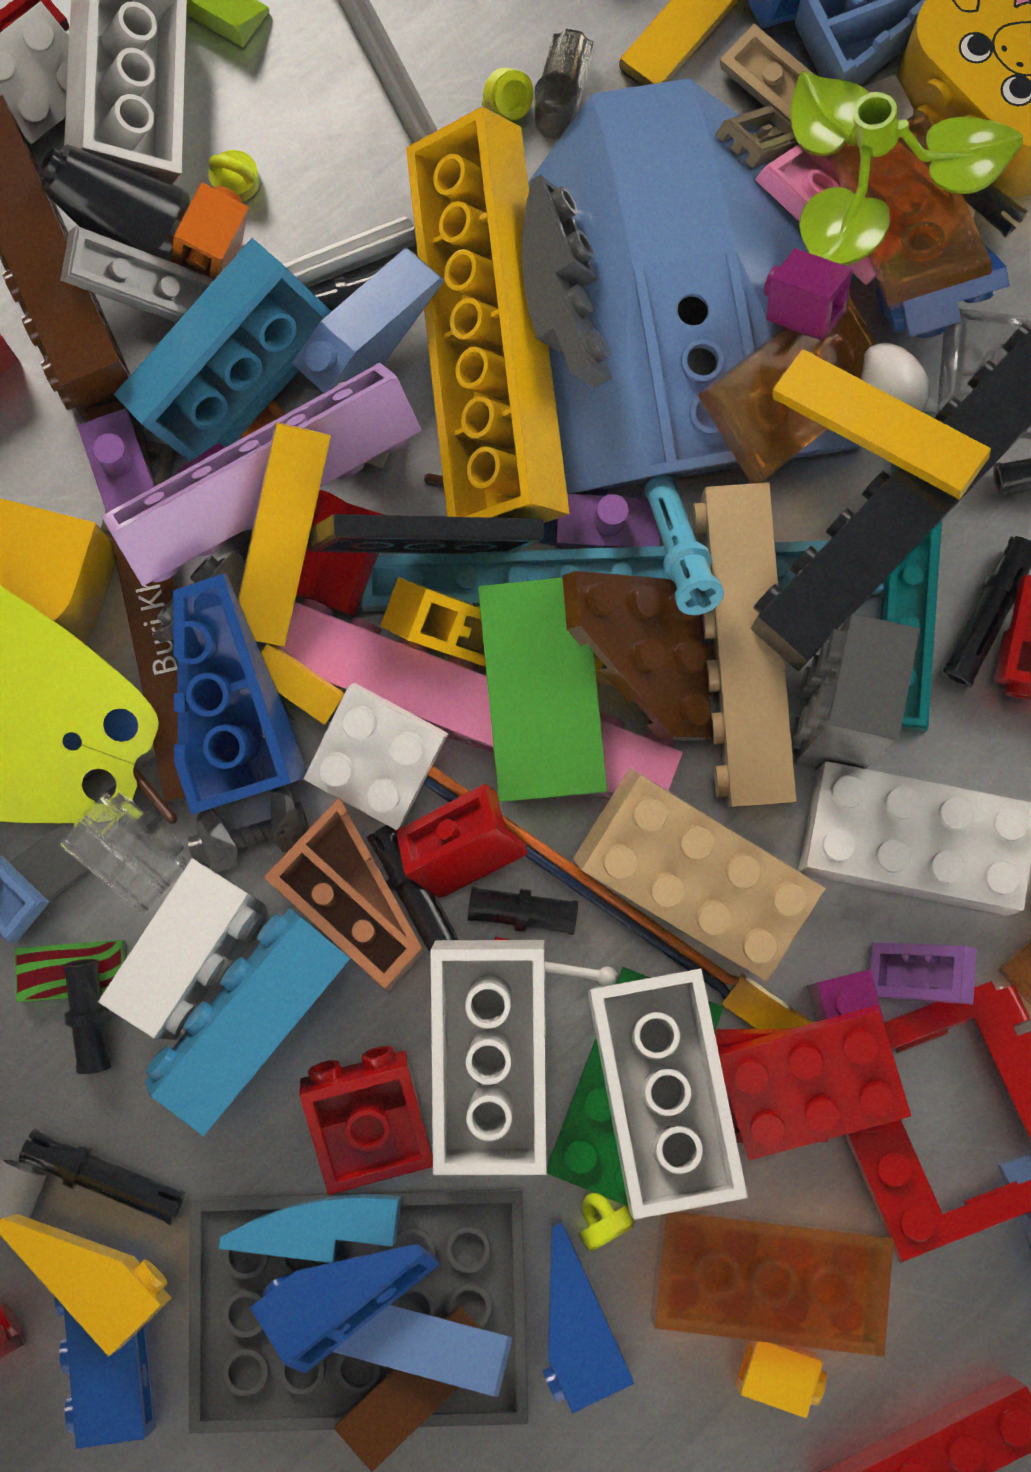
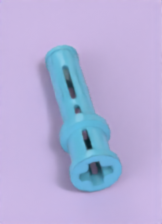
M657 476L646 484L644 493L650 503L657 528L667 551L663 567L667 577L675 582L677 588L675 592L676 604L679 610L685 614L700 615L707 613L717 607L724 596L723 587L720 580L712 576L710 570L712 558L708 548L696 541L689 517L680 498L676 481L674 482L671 476ZM700 590L705 591L706 595L702 597Z

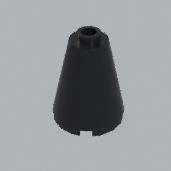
M69 144L62 147L60 151L56 148L50 149L38 169V175L43 178L41 189L79 227L162 259L167 256L173 247L174 237L169 233L175 219L181 222L190 205L189 194L180 187Z

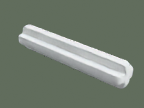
M404 216L283 265L309 288L399 252L404 248L416 245L415 227L410 218Z

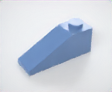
M404 248L321 320L292 361V364L323 393L333 389L338 383L345 382L378 363L384 365L445 280L411 250Z

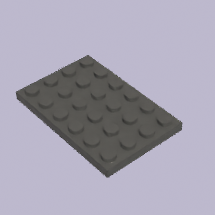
M522 1190L378 1194L402 1196L395 1244L390 1247L340 1240L338 1258L334 1262L419 1244L435 1255L440 1265L391 1305L445 1319L461 1304L484 1330L513 1338L499 1397L459 1387L419 1427L528 1424ZM344 1195L198 1198L190 1200L189 1434L334 1430L335 1424L393 1369L331 1352L306 1373L285 1366L250 1307L264 1297V1289L275 1279L286 1274H293L298 1270L329 1263L219 1249L221 1236L260 1216L293 1204Z

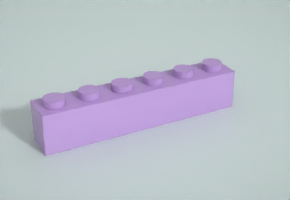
M378 363L102 515L101 517L141 585L145 586L152 581L162 582L178 572L180 565L198 555H211L219 551L226 544L227 539L245 529L253 530L276 422L331 435L320 487L336 478L344 479L355 475L364 467L365 462L381 453H392L403 448L409 442L411 436L422 430L397 376L383 364Z

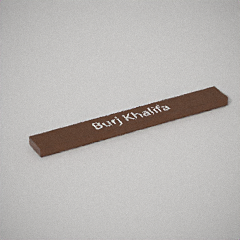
M119 401L85 409L87 421L114 413L126 407ZM128 410L155 485L144 426ZM111 534L143 696L155 710L159 721L153 746L164 800L168 805L186 801L174 764V744H178V712H174V693H177V659L173 655V640L160 643L152 636L162 624L157 619L158 614L173 598V590L178 589L176 578L173 575L162 582L152 581L142 586Z

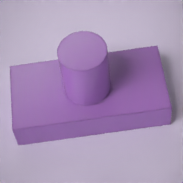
M127 408L77 425L106 513L155 487Z
M567 494L570 514L557 518L555 549L660 546V532L657 528L650 503L645 498H628L615 494L606 496Z
M872 942L870 970L878 998L973 1004L977 948L961 945Z

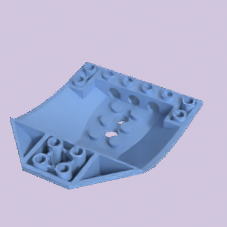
M690 78L591 94L528 182L530 189L532 179L542 175L557 188L565 187L576 203L578 214L573 216L577 228L585 234L594 251V257L590 259L597 280L583 287L593 305V312L589 316L594 329L598 330L603 336L610 351V356L606 358V362L612 379L594 388L572 375L564 354L549 347L567 494H582L643 484L662 475L671 476L674 479L862 448L858 444L773 399L774 387L802 349L852 375L842 317L824 341L766 320L769 297L764 295V285L770 270L775 265L781 266L794 248L808 252L801 238L800 222L755 180L763 168L772 161L751 168L745 162L750 154L748 151L737 155L730 149L735 141L734 138L721 141L715 135L724 120L739 116V114ZM758 129V130H755V131H752V132H749V133H750V134L757 133V132H759V129ZM686 297H697L705 303L707 317L701 324L695 326L687 325L679 318L678 304ZM697 348H704L710 351L715 357V370L709 375L695 374L687 363L690 351Z

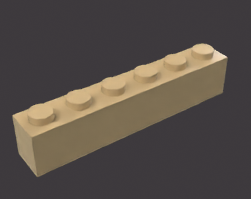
M770 483L705 487L700 497L701 503H693L695 535H704V546L708 548L712 558L710 567L712 576L720 580L724 590V596L720 604L713 610L702 614L704 639H712L714 660H706L709 692H717L718 712L711 713L713 732L711 740L713 745L721 744L722 765L714 767L717 798L725 797L726 808L797 802L785 660L750 629L759 615L753 608L754 605L774 584L778 585Z

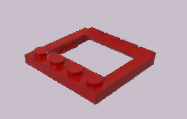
M990 981L974 987L973 1004L935 1002L885 1022L884 1027L891 1050H896L898 1054L945 1036L949 1033V1029L975 1019L1031 1139V1031L1018 1036L1014 1029L1029 1022L1031 1018L1015 985L996 990L993 982ZM902 1120L845 1134L899 1263L1031 1212V1180L1020 1184L1014 1181L964 1201L965 1206L946 1211L943 1214Z

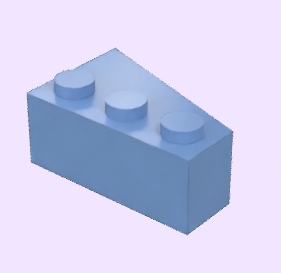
M800 0L795 27L820 77L846 80L860 86L906 49L917 16L925 0Z

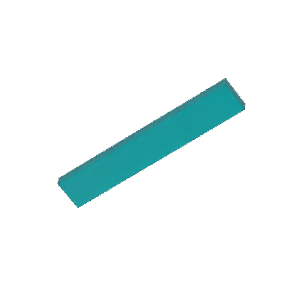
M891 463V475L899 468ZM942 521L883 582L884 589L882 591L880 620L920 628L900 731L925 733L929 728Z

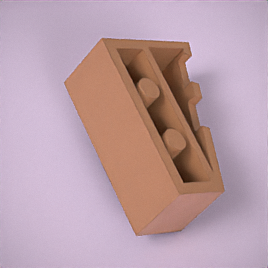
M340 798L324 812L264 876L273 887L388 993L425 953Z

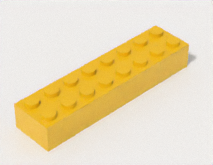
M482 106L406 147L418 257L445 280L424 308L447 517L544 519V523L570 513L549 346L536 338L524 289L522 232L529 185L522 130L519 125Z

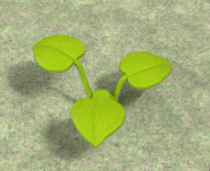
M802 71L798 77L791 101V125L798 145L812 155L827 157L838 152L845 142L850 146L857 144L861 157L858 187L855 194L846 188L832 187L815 194L806 203L799 224L802 241L808 253L844 266L864 259L880 246L889 229V208L880 199L865 197L868 189L870 162L872 157H880L887 154L896 145L899 137L903 138L920 161L931 162L929 174L932 182L937 187L950 193L970 194L986 188L1001 175L1021 148L1023 135L1015 129L995 121L975 117H953L942 120L929 129L926 135L928 149L926 150L909 130V122L907 120L898 121L896 102L888 94L882 92L869 93L856 83L824 78Z

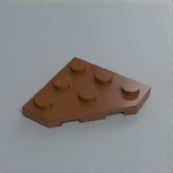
M574 571L562 575L567 631L580 646L589 645L604 663L600 670L626 701L634 700L650 718L646 725L659 740L700 741L713 738L702 614L689 615L679 610L675 601V592L677 590L675 582L665 578Z

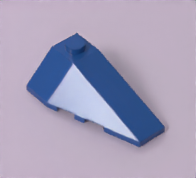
M223 573L173 590V655L177 659V693H174V712H178V744H174V764L191 815L303 779L307 770L292 724L227 574Z

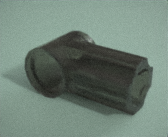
M566 28L561 33L553 34L542 77L535 85V125L543 136L550 139H559L578 113L595 49L594 41L589 40L582 31ZM551 105H562V106H561V107H552Z

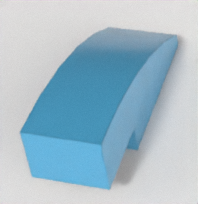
M357 1194L331 1196L293 1204L260 1216L221 1236L219 1249L333 1263L338 1258L340 1240L392 1247L397 1239L402 1196Z

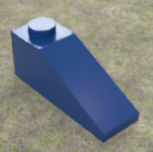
M559 1219L551 1223L548 1360L551 1366L542 1371L556 1403L566 1399L573 1414L633 1385L634 1381L563 1221Z
M413 1244L302 1269L272 1281L264 1289V1297L251 1306L250 1309L283 1364L306 1373L384 1308L391 1305L431 1273L440 1263L435 1255L419 1244Z

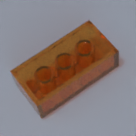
M695 1209L661 1214L650 1320L656 1329L885 1357L894 1238L875 1231Z

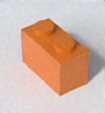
M201 182L174 234L172 262L216 279L236 256L242 244L249 207L243 204L242 199L230 189L223 186H215L213 188Z

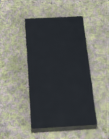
M333 514L310 529L306 550L323 553L392 554L514 552L539 542L544 538V519Z

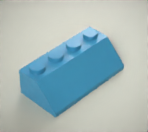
M251 238L114 395L144 427L189 461H192L218 442L226 448L239 439L241 434L247 430L299 371L292 364V361L321 320L330 314L331 311L279 260L256 240Z
M291 908L283 916L280 914L274 915L264 925L258 934L257 940L260 944L246 960L241 957L228 968L220 982L224 986L210 1004L204 1001L192 1011L183 1026L186 1030L185 1034L173 1048L169 1046L162 1048L152 1059L146 1070V1074L149 1077L144 1082L150 1097L203 1137L351 959L327 936Z

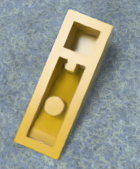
M398 577L380 627L408 641L486 667L480 607Z
M19 1214L0 1219V1236L108 1356L121 1349L172 1299L164 1290L168 1285L167 1280L146 1259L140 1263L132 1255Z

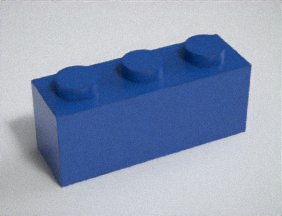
M54 1296L56 1312L59 1317L64 1316L66 1339H63L60 1343L59 1358L63 1374H69L71 1397H68L65 1402V1424L68 1433H75L76 1449L145 1439L156 1429L146 1324L121 1349L108 1356Z

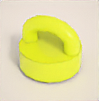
M508 67L497 69L485 82L482 106L509 121L519 120L527 114L534 99V88L530 78L524 72Z
M228 150L210 157L208 175L213 188L215 186L228 188L242 199V202L254 196L259 189L260 177L256 163L250 155L239 150Z
M591 1193L582 1202V1213L589 1227L578 1233L587 1251L593 1252L632 1229L635 1221L626 1206L614 1211L604 1196L598 1193ZM596 1209H597L598 1212L600 1213L602 1219H600L599 1215L597 1214Z

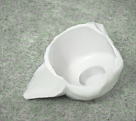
M885 342L869 347L864 353L861 380L921 412L933 414L938 411V406L930 397L929 378L916 357L905 348Z

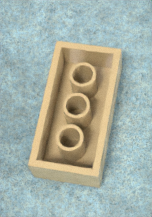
M630 767L573 858L581 871L766 982L771 977L825 890L823 886Z

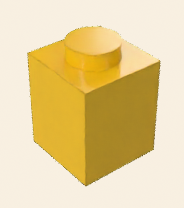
M751 1331L735 1381V1387L742 1396L807 1418L810 1405L818 1406L821 1402L826 1387L827 1373L821 1371L823 1361L815 1353Z

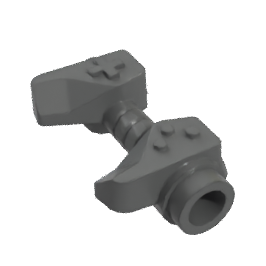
M285 787L271 789V819L230 830L214 808L197 814L196 827L198 832L197 835L188 837V845L191 857L204 866L211 867L213 872L218 873L235 868L237 866L238 850L248 848V846L251 847L273 840L282 852H288L309 830L303 806L301 802L295 803L291 790Z

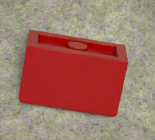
M319 490L311 528L333 514H383L347 503L330 492ZM306 550L296 595L317 601L333 610L355 617L379 553H323Z
M486 783L396 830L405 876L439 898L463 888L522 858L528 853L525 842L505 828L497 792Z

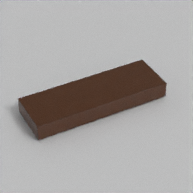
M461 1304L445 1318L448 1321L484 1330ZM392 1369L335 1424L333 1429L367 1468L373 1472L459 1387Z

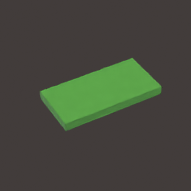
M552 578L478 586L499 802L607 792L594 651L588 644L580 646L567 631L563 579Z

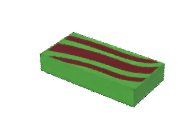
M111 940L15 948L16 1002L25 1003L68 999L63 964L82 959L98 960V975L102 996L127 958L126 941Z

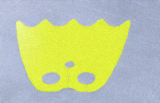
M0 586V822L89 823L121 816L131 805L137 788V780L133 774L136 760L151 749L158 731L159 721L155 710L131 682L91 648L23 599ZM119 708L133 713L138 722V730L135 736L123 742L110 738L103 726L107 713ZM69 732L78 734L82 740V745L75 751L68 750L63 744V737ZM94 769H103L111 773L116 781V792L108 800L101 802L87 797L82 788V781L86 773Z

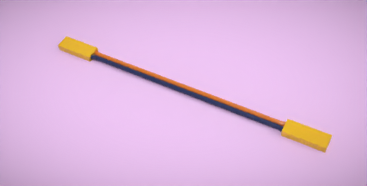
M267 643L261 651V655L277 692L323 725L331 722L345 693L278 646ZM433 765L423 785L447 802H451L470 792ZM502 814L505 828L525 842L528 852L525 855L527 858L686 970L702 969L704 982L722 996L721 1005L756 1029H785L813 1023L744 973H741L739 977L730 975ZM726 984L732 986V987L730 988V990L728 989V987L726 986Z

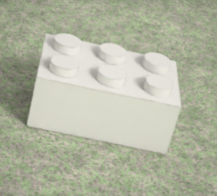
M192 858L98 1003L155 1039L176 1040L180 1033L185 1034L186 1030L183 1028L185 1021L200 1004L209 988L218 989L221 986L220 982L223 975L234 963L229 957L240 940L244 943L249 942L258 930L264 917L258 912L264 903Z

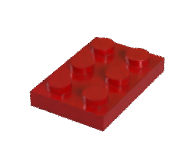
M878 1005L718 1049L725 1087L748 1160L912 1117Z

